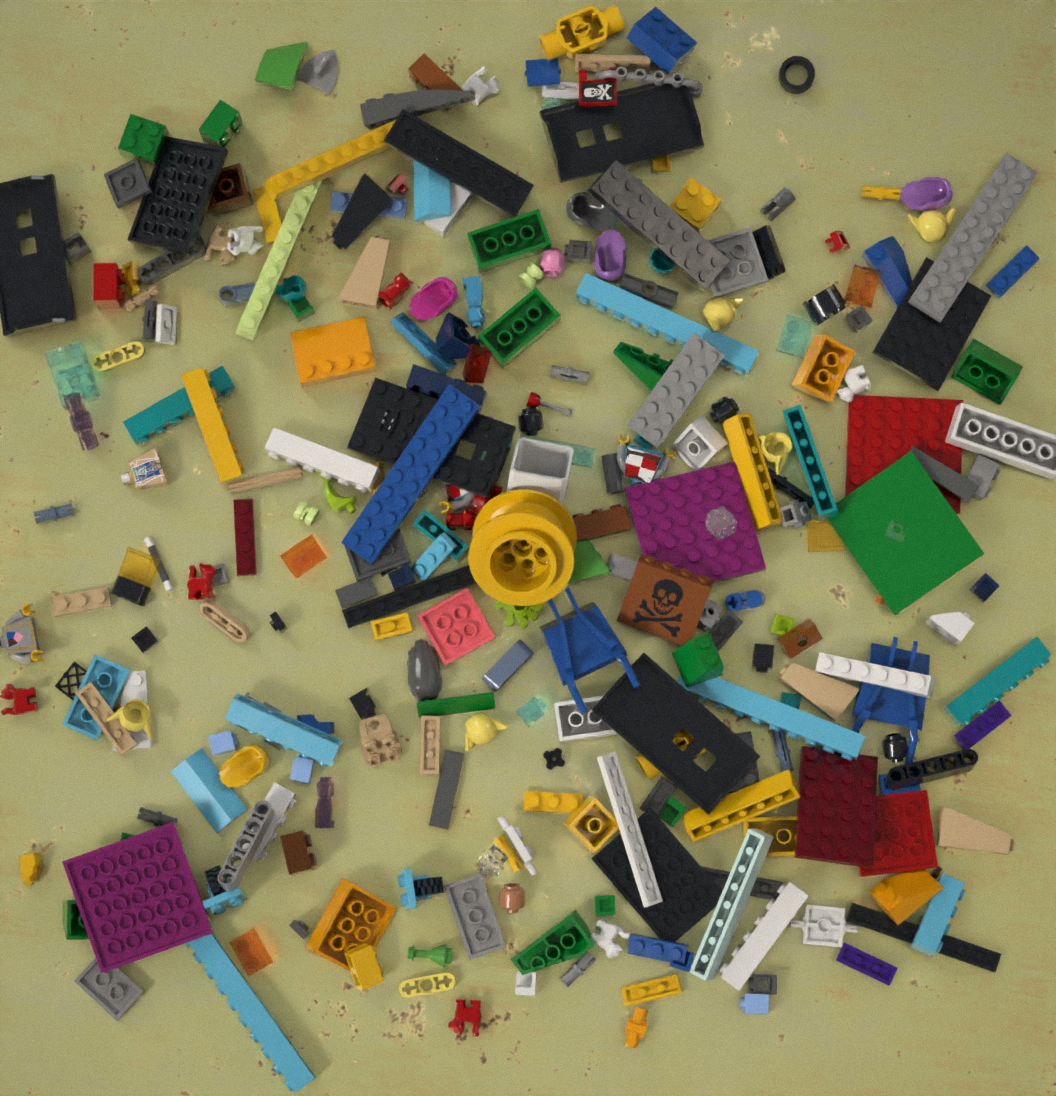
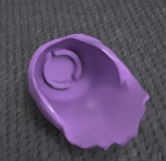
M925 177L920 181H912L907 183L905 187H902V192L900 193V199L904 205H907L909 209L920 211L936 210L945 207L951 202L953 197V189L950 182L940 177Z
M608 230L602 232V235L598 237L595 247L594 267L597 276L605 281L618 280L625 272L627 258L626 243L620 232Z

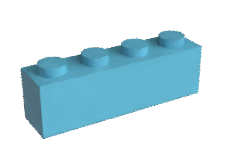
M944 873L938 880L943 889L930 899L910 946L931 957L936 952H940L943 945L941 938L943 935H947L951 926L948 924L950 917L954 918L958 909L955 906L957 900L961 901L965 890L962 889L964 886L963 882Z

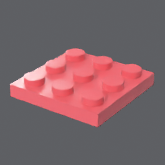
M468 588L417 615L445 666L496 638Z

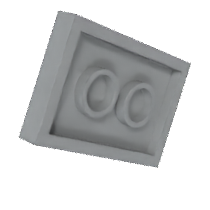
M96 958L74 980L116 1021L145 992L119 967L101 973Z

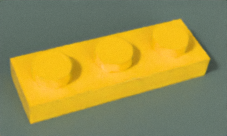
M525 791L524 811L573 814L582 804L583 794Z

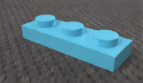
M443 532L413 564L411 569L422 582L427 580L457 545Z

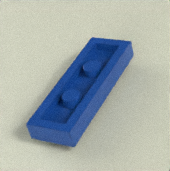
M1026 245L986 286L1000 299L1040 258Z
M632 933L630 934L627 954L685 965L689 945Z

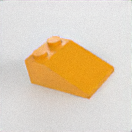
M925 869L906 871L885 878L869 892L877 905L899 925L940 892L943 887Z

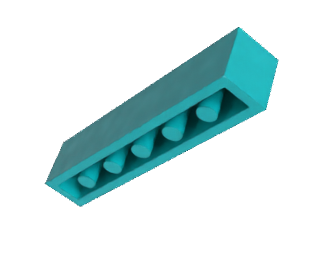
M223 365L209 373L211 378L208 381L210 388L214 387L218 398L221 396L227 397L233 393L235 386ZM183 387L123 421L135 444L140 443L142 445L148 442L154 434L160 435L164 433L167 427L172 424L174 426L183 422L184 417L188 415L194 416L195 412L186 388Z
M801 405L783 410L784 419L820 521L839 516Z
M1036 637L944 707L945 711L957 726L961 724L966 726L974 720L972 716L976 712L980 715L989 708L987 706L988 703L992 700L996 703L1004 697L1002 693L1005 690L1012 691L1019 685L1018 680L1022 677L1026 680L1033 675L1035 667L1039 666L1042 668L1050 662L1047 658L1051 656V653L1040 639Z

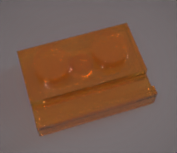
M854 264L845 301L871 308L881 271Z
M312 534L280 555L295 579L327 559V556Z
M255 928L229 942L248 977L273 963Z

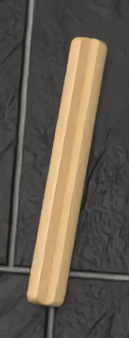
M298 467L228 483V490L232 494L303 477L302 469Z

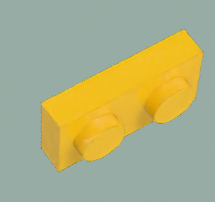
M408 612L370 621L375 641L413 632Z

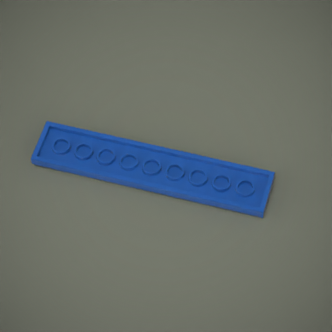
M449 384L341 543L373 565L482 406Z

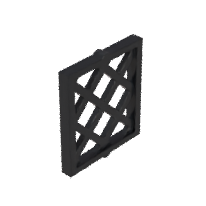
M74 661L55 687L74 700L72 696H76V694L71 693L70 687L77 686L78 690L81 685L79 683V676L85 675L87 671ZM75 667L76 674L69 675L71 669ZM78 667L85 673H78ZM69 677H76L77 683L70 684ZM64 678H67V685L60 684ZM68 687V693L61 688Z

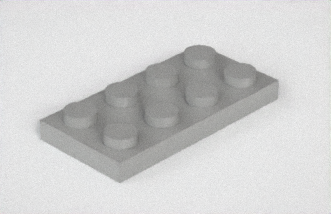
M481 873L445 885L444 888L469 960L505 948L506 945Z

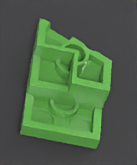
M307 42L267 49L260 62L255 78L256 82L292 90L301 60L304 58Z
M590 540L576 542L573 572L567 585L612 572L611 568L607 567L603 562L602 556L595 550V546Z

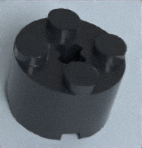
M835 284L802 303L813 323L816 322L818 325L829 319L830 313L836 315L846 308L844 305L846 302Z

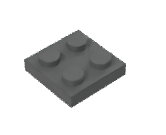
M137 158L104 174L117 208H121L152 192L141 163Z

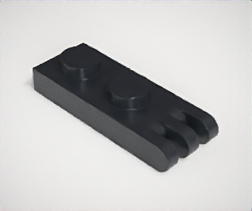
M765 225L752 232L768 279L771 280L786 271L771 226Z

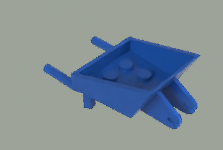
M566 588L565 592L574 611L560 617L552 599L548 600L556 619L540 626L539 629L563 686L568 685V689L580 713L584 714L588 710L576 687L575 680L618 660L622 664L633 688L636 689L641 684L626 657V650L598 606L591 602L579 608L570 589Z
M893 637L891 647L871 643L866 662L929 675L930 655L916 652L917 641H913L911 651L896 648L898 637ZM860 682L859 692L857 693L852 715L857 716L852 731L860 733V729L866 719L908 727L910 741L905 764L912 763L918 741L917 729L922 730L926 697Z

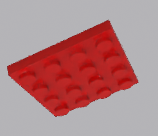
M927 790L876 796L873 867H859L860 877L937 868V856Z

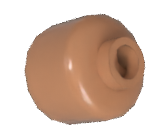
M505 884L504 888L499 892L500 906L507 910V913L519 912L518 909L525 906V891L519 884Z

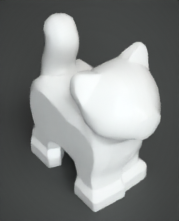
M482 66L479 71L471 75L467 82L460 87L463 91L474 94L476 100L471 102L475 106H478L480 101L489 94H497L500 91L496 75L490 78L486 84L480 79L486 73L487 68L485 66Z
M241 226L237 229H230L228 237L234 236L235 241L228 242L227 249L235 256L240 252H248V254L254 255L264 246L256 238H253L254 233H259L263 230L262 226Z
M863 365L847 369L842 380H844L848 387L837 390L838 398L851 402L855 394L866 389L871 390L869 378L860 379L866 373Z
M600 918L595 927L596 929H601L600 935L591 934L594 942L606 951V956L610 959L618 956L623 951L619 944L612 942L616 935L619 934L624 939L630 938V933H626L621 927L613 923H607Z

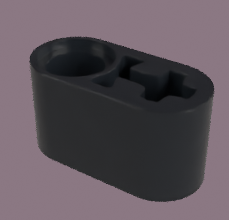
M118 575L111 594L144 607L151 588Z

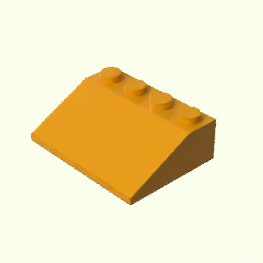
M365 317L290 332L302 388L376 372Z
M342 878L305 947L350 971L344 951L363 943L370 944L376 949L397 907Z

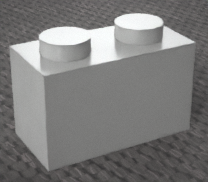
M979 454L975 458L967 479L979 485L973 498L981 501L984 497L988 498L992 487L989 485L992 480L996 481L1000 470L997 469L998 463Z

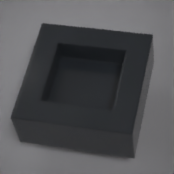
M276 611L269 615L272 619L269 623L275 631L279 629L283 633L288 630Z
M147 626L131 637L143 654L159 642Z

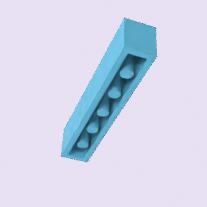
M237 694L233 698L225 717L232 725L242 726L252 734H260L267 741L280 743L287 750L300 752L301 756L313 758L323 766H332L343 743L341 739L241 694Z

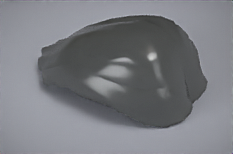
M420 639L415 641V646L408 652V686L416 700H435L440 694L442 687L439 659L436 649L429 645L427 640Z

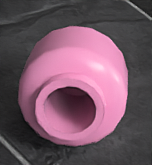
M550 248L543 252L539 267L546 276L556 277L562 274L566 257L560 249Z

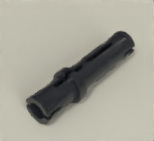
M769 467L768 472L772 484L777 487V490L781 489L793 499L799 500V502H807L808 507L812 508L814 501L811 496L787 481L785 476L777 475Z

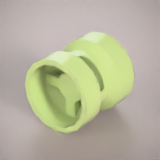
M531 262L527 266L526 272H521L518 278L527 287L532 289L536 285V281L542 279L545 274L538 266Z
M301 501L293 517L298 520L302 519L305 524L311 526L320 510L316 507H310L305 501Z

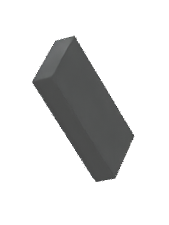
M371 577L335 590L342 609L378 595Z
M661 776L639 809L646 812L651 808L658 816L677 787Z

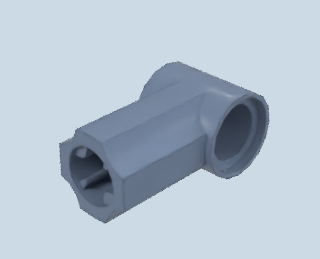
M254 282L222 287L219 291L220 303L224 306H231L234 303L249 301L255 287ZM226 292H229L233 295V297L229 300H226L223 298L222 295Z

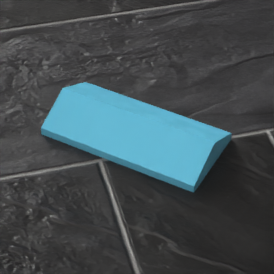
M413 160L414 221L420 222L452 216L451 181Z
M94 655L78 691L92 682L109 707L113 709L130 670L98 655ZM76 695L62 725L98 741L102 729Z
M201 748L181 762L171 773L216 833H219L248 809L232 787L228 788L225 784H222L219 779L220 771Z

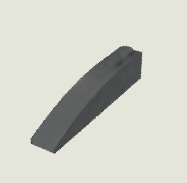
M431 89L399 94H385L380 99L372 98L366 100V103L360 104L364 126L371 130L396 120L402 109L417 117L474 101L476 98L471 92Z

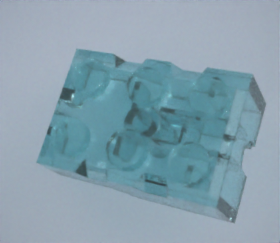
M81 341L45 353L61 404L65 410L77 407L85 401L89 403L102 398Z

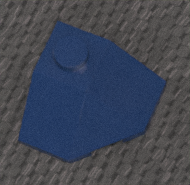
M448 312L436 337L437 351L450 359L478 357L481 355L480 343L475 335L471 337L470 333L466 330L468 326L464 320Z

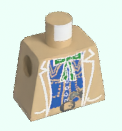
M156 448L129 461L131 471L121 474L124 485L135 482L138 490L169 485L159 452Z

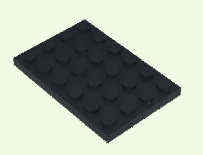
M165 136L148 182L152 192L143 196L127 240L134 244L191 255L229 150L225 147Z
M926 257L872 353L938 391L990 300L991 295L967 281L942 321L938 322L908 303L934 261Z
M649 808L637 821L663 902L644 908L621 833L591 859L659 939L676 942L717 906L722 890L657 814Z

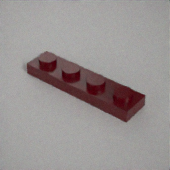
M253 499L233 500L237 576H256Z

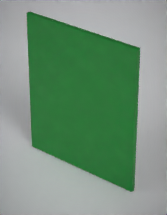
M912 451L838 501L836 506L839 516L827 519L894 615H898L899 612L984 555L982 549Z

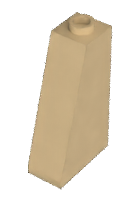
M370 237L339 295L340 303L377 310L380 298L378 293L382 288L390 249V241L386 237Z
M793 662L790 666L786 664L780 671L782 675L779 679L798 695H801L802 698L833 722L838 719L859 692V689Z
M941 807L937 847L1008 855L1009 851L1013 850L1014 840L1011 839V834L948 807Z

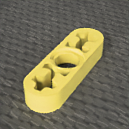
M133 341L95 355L91 360V366L97 373H104L141 359L145 354V349L140 342ZM134 346H136L138 349L141 348V350L138 351V355L130 353L128 354L130 358L127 359V355L124 352L125 349H127V352L129 353L133 351ZM117 352L123 354V359L120 362L113 361V355ZM106 356H109V360L112 363V365H109L108 362L103 363L102 368H99V366H95L96 364H98L97 360L101 359L102 362L107 361Z
M440 973L405 980L400 984L399 992L403 997L410 998L447 991L454 987L455 977L451 973ZM444 976L452 979L449 987L441 984L439 985L440 989L436 990L434 977H438V981L444 980ZM426 979L433 982V988L430 991H425L422 988V982ZM415 981H419L418 987L421 993H417V989L411 990L409 995H407V992H403L406 983H409L410 986H415Z

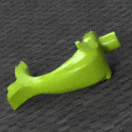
M320 472L316 473L317 476L322 477ZM322 477L324 479V494L329 507L338 513L346 508L350 514L356 511L354 506L357 502L356 497L338 495L330 484L333 477L331 479Z

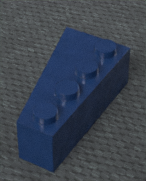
M413 364L406 384L407 389L439 400L445 389L451 384L482 407L477 412L481 414L487 396V391L482 386L475 384L471 386L463 380L453 379L445 374Z

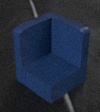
M409 563L401 565L402 568L388 573L395 591L416 583Z
M985 573L972 586L970 591L984 603L999 587V584Z

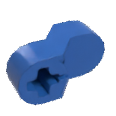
M759 590L734 593L726 598L725 605L731 611L758 608L765 603V595Z
M312 714L297 715L298 721L327 734H334V722H318Z

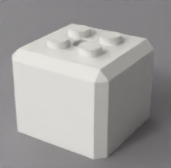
M528 438L518 439L510 468L507 492L519 489L535 490L553 497L564 506L574 450L570 446Z

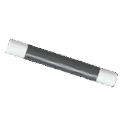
M151 536L145 538L144 541L166 591L174 589Z

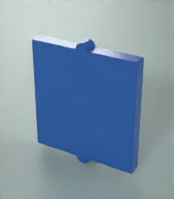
M558 58L550 61L548 59L525 60L527 87L560 84L561 69L559 68Z

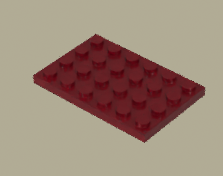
M802 746L798 786L800 798H798L794 858L872 868L878 757L859 754L857 760L852 759V761L842 758V754L836 751L832 754L821 748Z

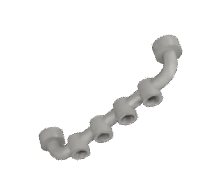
M621 66L616 70L599 71L595 75V80L616 78L622 82L630 79L635 80L639 84L648 81L654 82L658 86L663 83L672 84L677 88L686 85L690 89L692 97H699L703 92L701 82L684 78L679 72L674 73L673 76H665L664 72L660 70L654 74H646L645 70L641 68L635 72H627V69Z

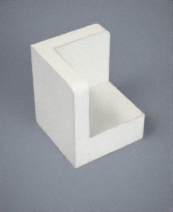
M517 971L515 995L535 996L536 972L522 975L520 971Z

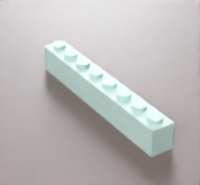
M748 829L689 973L705 981L715 980L774 838L773 836L759 829Z

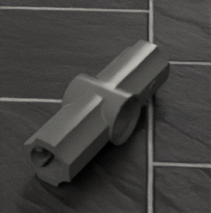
M624 274L620 288L627 292L670 308L674 307L679 293L657 285L653 281H645L628 274ZM651 287L654 293L648 295L644 292V289Z

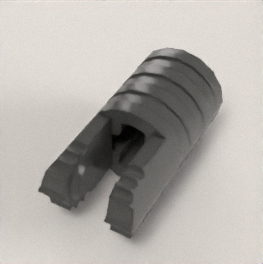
M784 187L761 208L760 212L767 214L772 210L768 215V219L773 221L796 198L789 189Z

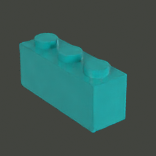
M424 510L413 523V527L432 543L440 534L445 532L457 545L449 555L457 564L469 551L468 544L428 511Z

